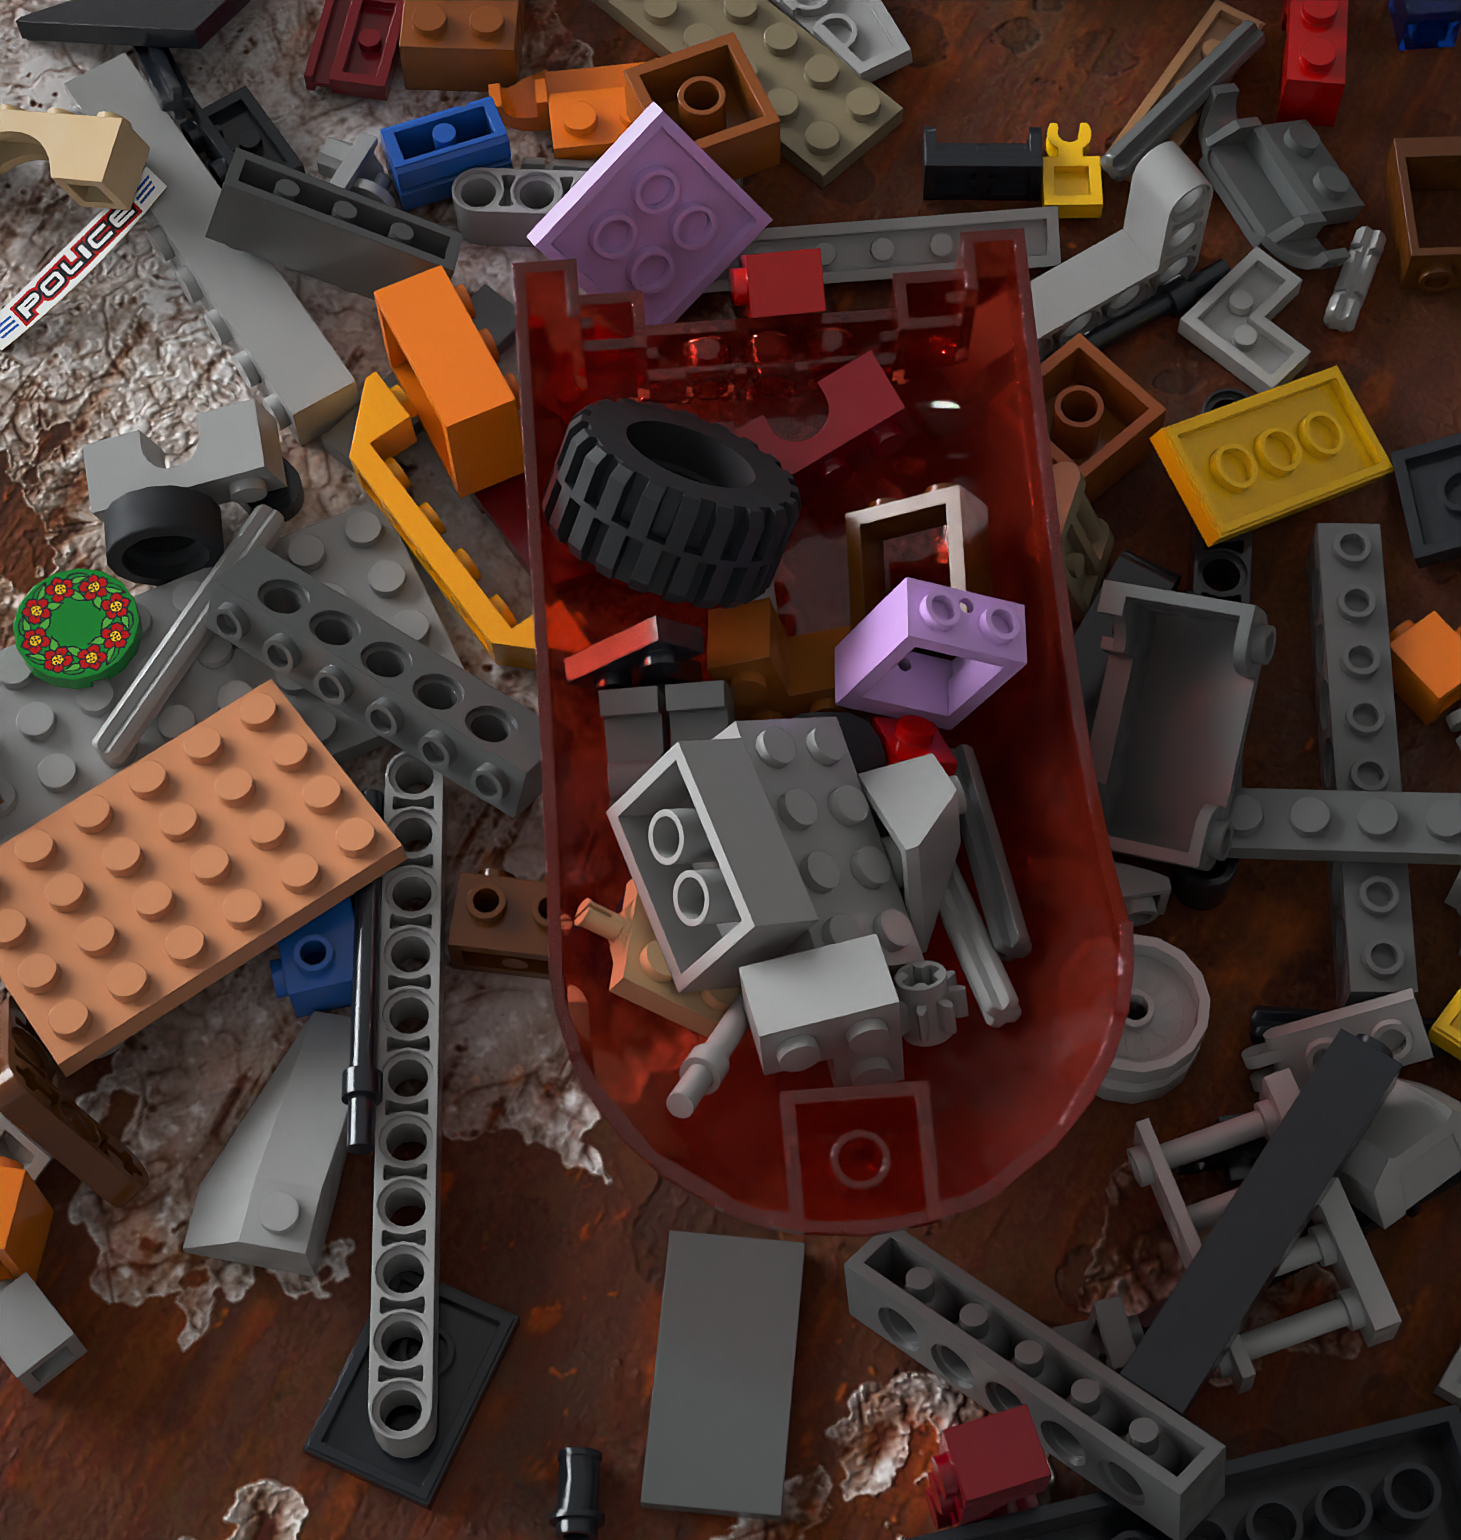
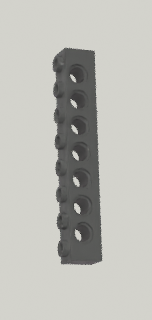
M1317 523L1306 556V573L1322 790L1402 792L1380 524ZM1327 861L1337 1009L1409 988L1413 989L1416 998L1418 982L1408 863Z

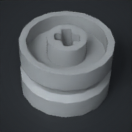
M1129 933L1099 941L1079 955L1065 978L1062 998L1057 1011L1054 1035L1062 1065L1079 1086L1104 1100L1136 1104L1161 1098L1183 1082L1197 1058L1200 1044L1208 1028L1211 999L1202 972L1184 951L1158 937Z

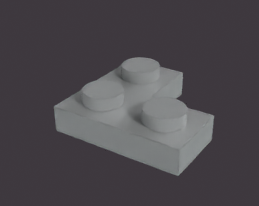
M1257 246L1180 318L1177 331L1257 393L1289 383L1308 364L1311 354L1309 349L1271 322L1299 294L1302 279Z

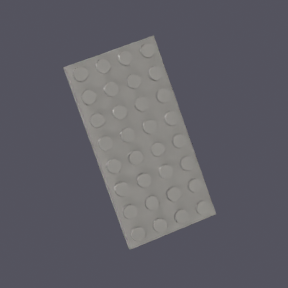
M373 501L278 539L271 549V552L463 668L400 535ZM213 567L203 568L134 596L143 629L138 652L127 667L110 680L106 676L101 680L93 681L94 686L78 690L54 687L33 675L19 654L16 644L0 650V794L5 801L0 804V845L270 679L273 680L338 764L391 742L214 632L125 762L115 765L95 753L92 740L213 569Z

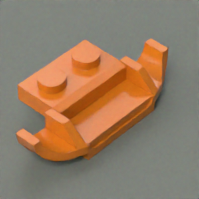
M645 62L549 72L546 69L523 78L508 88L501 87L500 83L488 84L489 97L493 98L505 126L521 131L551 130L554 159H598L632 125L626 110L624 70Z

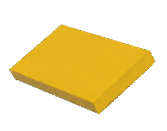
M1337 365L1161 428L1149 438L1208 547L1380 481L1394 471V467Z

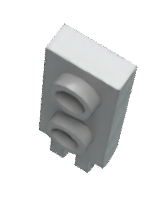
M1409 988L1268 1029L1263 1034L1265 1043L1251 1046L1241 1053L1247 1069H1257L1273 1064V1066L1257 1070L1250 1075L1249 1079L1253 1090L1260 1093L1264 1076L1290 1068L1301 1092L1341 1028L1354 1036L1366 1034L1379 1040L1391 1050L1393 1059L1403 1064L1402 1066L1434 1058L1413 989Z

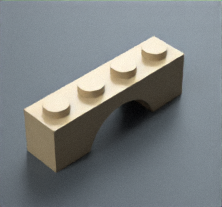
M10 104L0 105V176L11 168L26 162L36 160L49 161L51 178L79 206L131 210L150 147L132 129V124L129 120L116 113L106 111L99 112L97 116L77 115L61 108H50L47 112L26 111Z

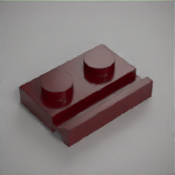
M325 0L304 73L306 89L315 91L316 86L331 88V92L334 94L387 101L400 56L399 41L404 0Z

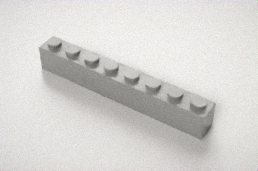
M123 53L64 83L71 107L66 110L77 115L97 116L99 112L103 111L121 115L131 122L132 129L149 145L150 151L144 169L148 167L167 188L141 217V219H145L151 228L147 230L148 238L163 262L172 259L179 270L175 272V276L187 299L192 304L200 300L208 311L204 313V318L216 341L220 345L227 342L231 344L237 353L233 356V361L247 386L252 388L258 384L266 395L262 399L264 408L277 420L278 430L281 431L288 427L300 446L329 432L361 402L356 380L273 262L244 251L232 249L223 243L205 237L221 188L169 114L161 111L152 90L127 54Z

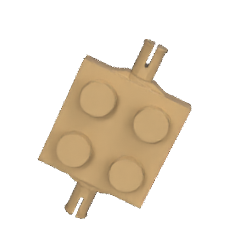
M633 878L626 884L623 908L619 914L593 902L589 898H586L581 903L576 912V919L574 920L576 926H581L608 939L613 960L609 991L709 1038L742 990L741 986L678 993Z

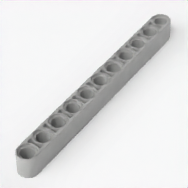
M404 750L395 755L387 765L385 773L384 822L403 846L415 840L425 841L429 845L418 852L405 851L408 859L382 875L377 1069L383 1073V1100L376 1106L368 1413L375 1438L381 1448L393 1457L410 1458L418 1456L428 1449L435 1439L437 1429L448 802L444 775ZM422 783L430 786L426 791L418 794L404 792V789L412 784ZM419 898L429 902L426 907L419 911L409 912L400 909V906L410 899ZM416 957L428 961L425 967L419 971L404 972L398 969V966L409 958ZM409 1018H419L427 1022L425 1027L417 1033L405 1034L396 1030L402 1021ZM415 1079L427 1084L423 1091L415 1096L404 1097L394 1093L396 1087L405 1080ZM416 1142L426 1147L423 1153L414 1160L402 1161L392 1156L395 1149L403 1143ZM405 1206L419 1207L424 1211L420 1221L410 1226H398L390 1221L395 1211ZM413 1271L423 1276V1281L419 1287L412 1292L397 1293L388 1288L390 1281L400 1272ZM409 1337L415 1338L422 1343L419 1353L410 1360L395 1361L386 1355L391 1344L398 1339ZM398 1406H414L421 1411L418 1422L408 1430L396 1431L385 1426L386 1417L390 1411Z

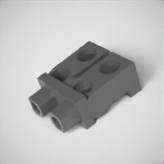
M724 680L665 685V692L658 686L598 690L600 717L604 719L608 759L607 776L611 800L609 808L678 741L710 740L735 722L733 689Z

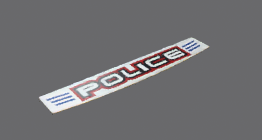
M148 167L142 172L131 210L104 208L0 311L1 351L27 331L78 285L123 239L167 188Z

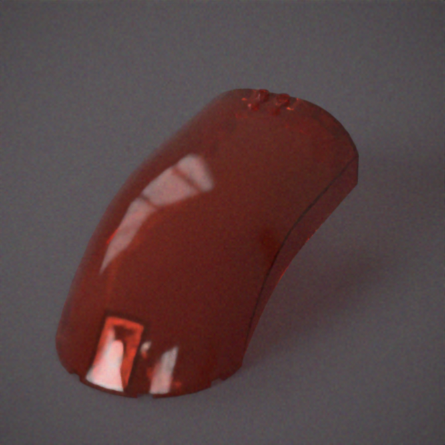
M1024 228L960 232L955 269L893 273L890 305L887 309L645 325L643 291L580 295L576 259L512 263L542 766L548 970L555 1014L573 1068L590 1100L618 1137L667 1181L724 1214L765 1228L799 1235L870 1237L929 1226L963 1214L1004 1192L1054 1151L1091 1105L1115 1058L1122 1037L1126 1018L1129 1014L1134 974L1133 921H1129L1111 851L1092 757L1076 657ZM872 350L919 432L908 438L906 444L896 453L883 458L876 457L854 470L852 476L842 485L829 490L823 489L801 502L800 515L773 578L778 614L788 637L847 625L851 626L846 513L868 508L872 501L881 498L904 499L924 494L928 487L940 483L961 485L987 505L993 598L1025 605L1027 664L952 730L937 729L949 748H956L960 744L971 746L974 749L1032 944L1031 952L1025 958H1015L1011 962L1002 961L1018 996V1004L1022 1012L1015 1023L1006 1022L1000 1028H994L986 1023L938 915L927 951L922 954L924 960L941 964L946 969V972L950 970L956 972L957 985L966 986L969 1016L955 1018L957 1032L952 1034L945 1042L935 1046H915L908 1043L902 1035L904 1080L885 1084L834 1087L826 1060L817 1062L814 1066L803 1071H781L764 1076L753 1035L749 1028L728 1059L730 1065L729 1072L718 1089L710 1095H704L690 1117L678 1118L669 1112L666 1100L680 1080L679 1070L688 1054L695 1046L705 1043L708 1038L610 992L613 960L608 939L581 926H576L574 923L576 912L586 898L619 914L623 908L626 884L632 879V876L606 814L611 800L607 776L608 759L604 719L600 717L599 696L595 695L592 689L567 683L564 659L657 615L702 628L705 653L692 658V660L701 662L703 682L713 681L707 670L708 610L710 609L695 607L690 602L682 601L680 604L665 601L662 600V596L647 591L643 594L628 588L627 583L615 577L609 579L596 571V567L588 561L581 562L569 552L567 544L558 542L552 534L551 527L547 526L542 507V496L573 416L589 404L593 405L598 400L610 399L616 402L620 398L635 399L638 403L647 404L649 401L664 404L668 409L679 412L682 409L697 414V418L707 422L719 423L729 428L731 433L764 414L780 438L793 442L803 441L816 435L823 428L828 418V401L817 382ZM947 525L883 541L886 596L906 577L951 587ZM715 605V606L712 607L711 609L720 608V607H722V606H721V605ZM869 713V725L871 726L873 717H892ZM960 832L961 844L955 861L989 933Z

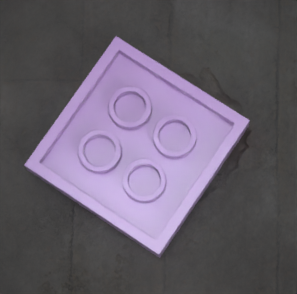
M653 101L526 237L635 338L642 341L646 348L650 349L773 219Z

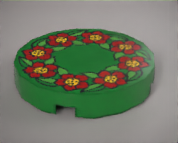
M81 568L54 573L33 586L19 604L13 624L16 648L33 675L54 687L77 690L94 686L93 681L101 680L106 676L110 680L121 673L138 652L143 632L137 603L125 585L103 571Z

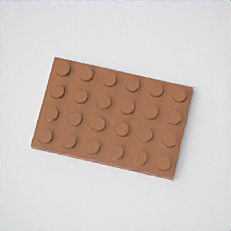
M270 679L0 845V979L65 1077H68L408 858L403 845L273 680Z

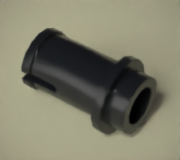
M570 1447L561 1449L558 1453L557 1510L549 1514V1523L556 1527L555 1537L558 1540H597L598 1529L605 1526V1515L599 1512L600 1464L603 1455L599 1450L587 1447Z

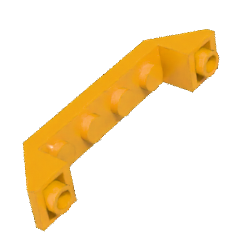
M376 371L365 378L349 455L357 482L398 532L404 544L496 665L566 674L564 659L594 644L590 632L575 613L565 617L554 601L517 625L511 610L498 594L491 598L485 595L476 583L482 579V576L470 556L463 548L453 552L441 537L446 533V528L434 509L427 502L417 506L406 490L412 487L411 483L393 457L417 442L411 420L417 415V411L399 385L396 384L389 389Z

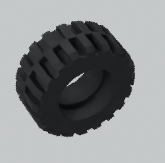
M620 398L616 402L610 399L598 400L593 405L589 404L573 416L542 496V507L547 526L551 527L552 534L558 542L567 544L569 552L581 562L588 561L596 567V571L609 579L615 577L627 583L628 588L643 594L647 591L662 596V600L677 604H680L682 601L690 602L695 607L708 609L715 605H721L724 609L736 608L742 603L748 604L765 593L775 576L802 506L799 489L791 473L787 470H782L781 462L773 455L760 451L758 445L746 437H738L729 432V428L719 423H710L697 418V414L682 409L680 412L668 409L664 404L649 401L647 404L638 403L635 399Z

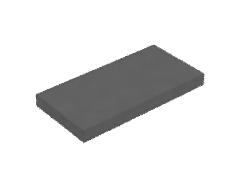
M670 1230L640 1501L641 1508L781 1521L805 1255L804 1242Z

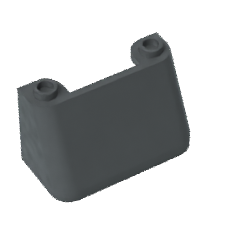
M1104 579L1097 612L1111 615L1113 618L1111 630L1114 638L1102 636L1100 649L1109 653L1089 748L1082 778L1071 776L1069 785L1070 790L1079 793L1078 797L1068 807L1054 804L1047 837L1101 852L1209 871L1217 860L1224 861L1228 857L1232 846L1234 827L1233 823L1228 821L1261 665H1268L1272 659L1276 644L1275 626L1268 625L1266 613L1256 605Z

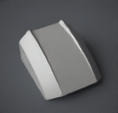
M1397 1078L1391 1093L1338 1175L1348 1201L1383 1229H1386L1404 1216L1407 1209L1461 1170V1102L1427 1085Z

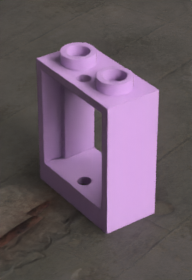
M906 577L834 648L835 705L892 718H900L903 715H916L934 722L937 728L952 730L1027 664L1025 605ZM960 603L968 607L969 613L961 609ZM918 647L957 657L952 661L911 650Z

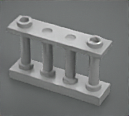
M1290 1068L1264 1076L1259 1095L1260 1101L1254 1103V1111L1168 1142L1159 1144L1149 1118L1136 1122L1133 1139L1134 1146L1127 1148L1128 1160L1139 1186L1142 1188L1151 1185L1185 1269L1188 1268L1202 1246L1197 1232L1215 1226L1238 1188L1185 1206L1171 1170L1261 1137H1265L1269 1141L1300 1093ZM1338 1177L1311 1218L1314 1226L1308 1228L1307 1236L1297 1240L1275 1277L1319 1262L1322 1267L1332 1265L1342 1290L1336 1291V1299L1238 1334L1215 1370L1220 1379L1228 1376L1231 1377L1238 1395L1250 1391L1256 1372L1251 1360L1345 1326L1350 1331L1360 1329L1367 1347H1371L1393 1339L1402 1322Z

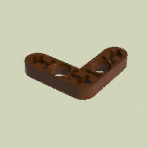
M9 995L0 1003V1112L104 1200L118 1208L124 1207L149 1185V1177L144 1166L123 1143L53 1085L52 1056L13 997Z

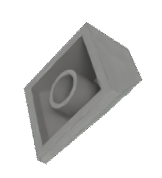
M933 753L858 774L922 953L927 951L961 844L959 815L965 814L967 811L965 793L956 775L948 776Z

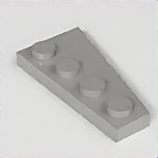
M771 0L789 18L830 49L860 79L866 78L873 82L913 63L911 48L881 0Z

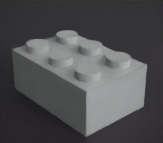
M742 738L678 741L606 811L678 993L741 986L739 967L776 958L819 921Z

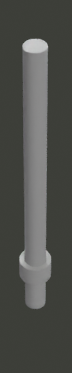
M742 990L707 1041L695 1046L682 1063L679 1070L680 1080L666 1100L667 1109L675 1117H690L704 1095L714 1093L728 1074L730 1067L728 1059L750 1028L744 1008Z

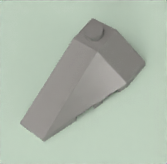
M319 1011L312 1013L200 1184L183 1246L185 1253L316 1277L348 1153L346 1149L348 1105L342 1102L341 1093L342 1073L345 1069L349 1068L351 1017Z

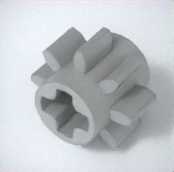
M921 960L902 966L892 975L893 984L900 1003L901 1032L903 1038L908 1043L920 1047L941 1044L957 1032L955 1018L969 1016L966 986L957 985L955 971L950 970L946 972V969L937 962Z

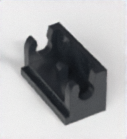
M924 126V138L922 141L923 200H1039L1043 171L1041 127H1029V139H1026V143H936V126Z

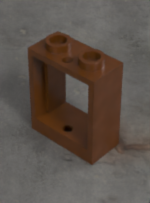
M1461 136L1394 138L1383 175L1400 289H1423L1429 292H1436L1447 288L1461 287V247L1419 248L1411 191L1461 190Z
M953 483L935 484L928 487L924 494L904 499H877L872 501L868 508L845 514L851 631L886 597L883 541L947 525L951 587L993 597L987 505L961 485ZM960 603L961 609L969 613L968 607ZM918 647L911 650L947 660L957 657Z

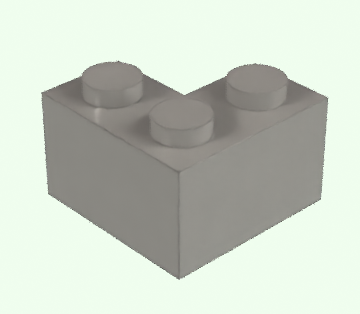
M877 933L739 967L744 1008L764 1076L781 1071H803L814 1066L817 1062L826 1060L837 1096L856 1091L861 1093L875 1092L892 1082L905 1079L900 1003Z

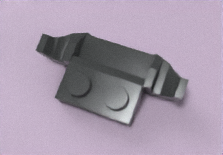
M1235 83L1212 85L1208 99L1204 102L1199 121L1198 139L1203 156L1198 165L1213 185V188L1253 249L1256 246L1261 250L1268 249L1280 261L1300 269L1309 270L1316 268L1321 270L1341 266L1351 257L1347 249L1326 250L1316 236L1325 225L1354 221L1365 204L1350 184L1348 177L1341 171L1320 140L1318 133L1311 127L1307 119L1262 125L1258 117L1238 119L1236 101L1240 90Z

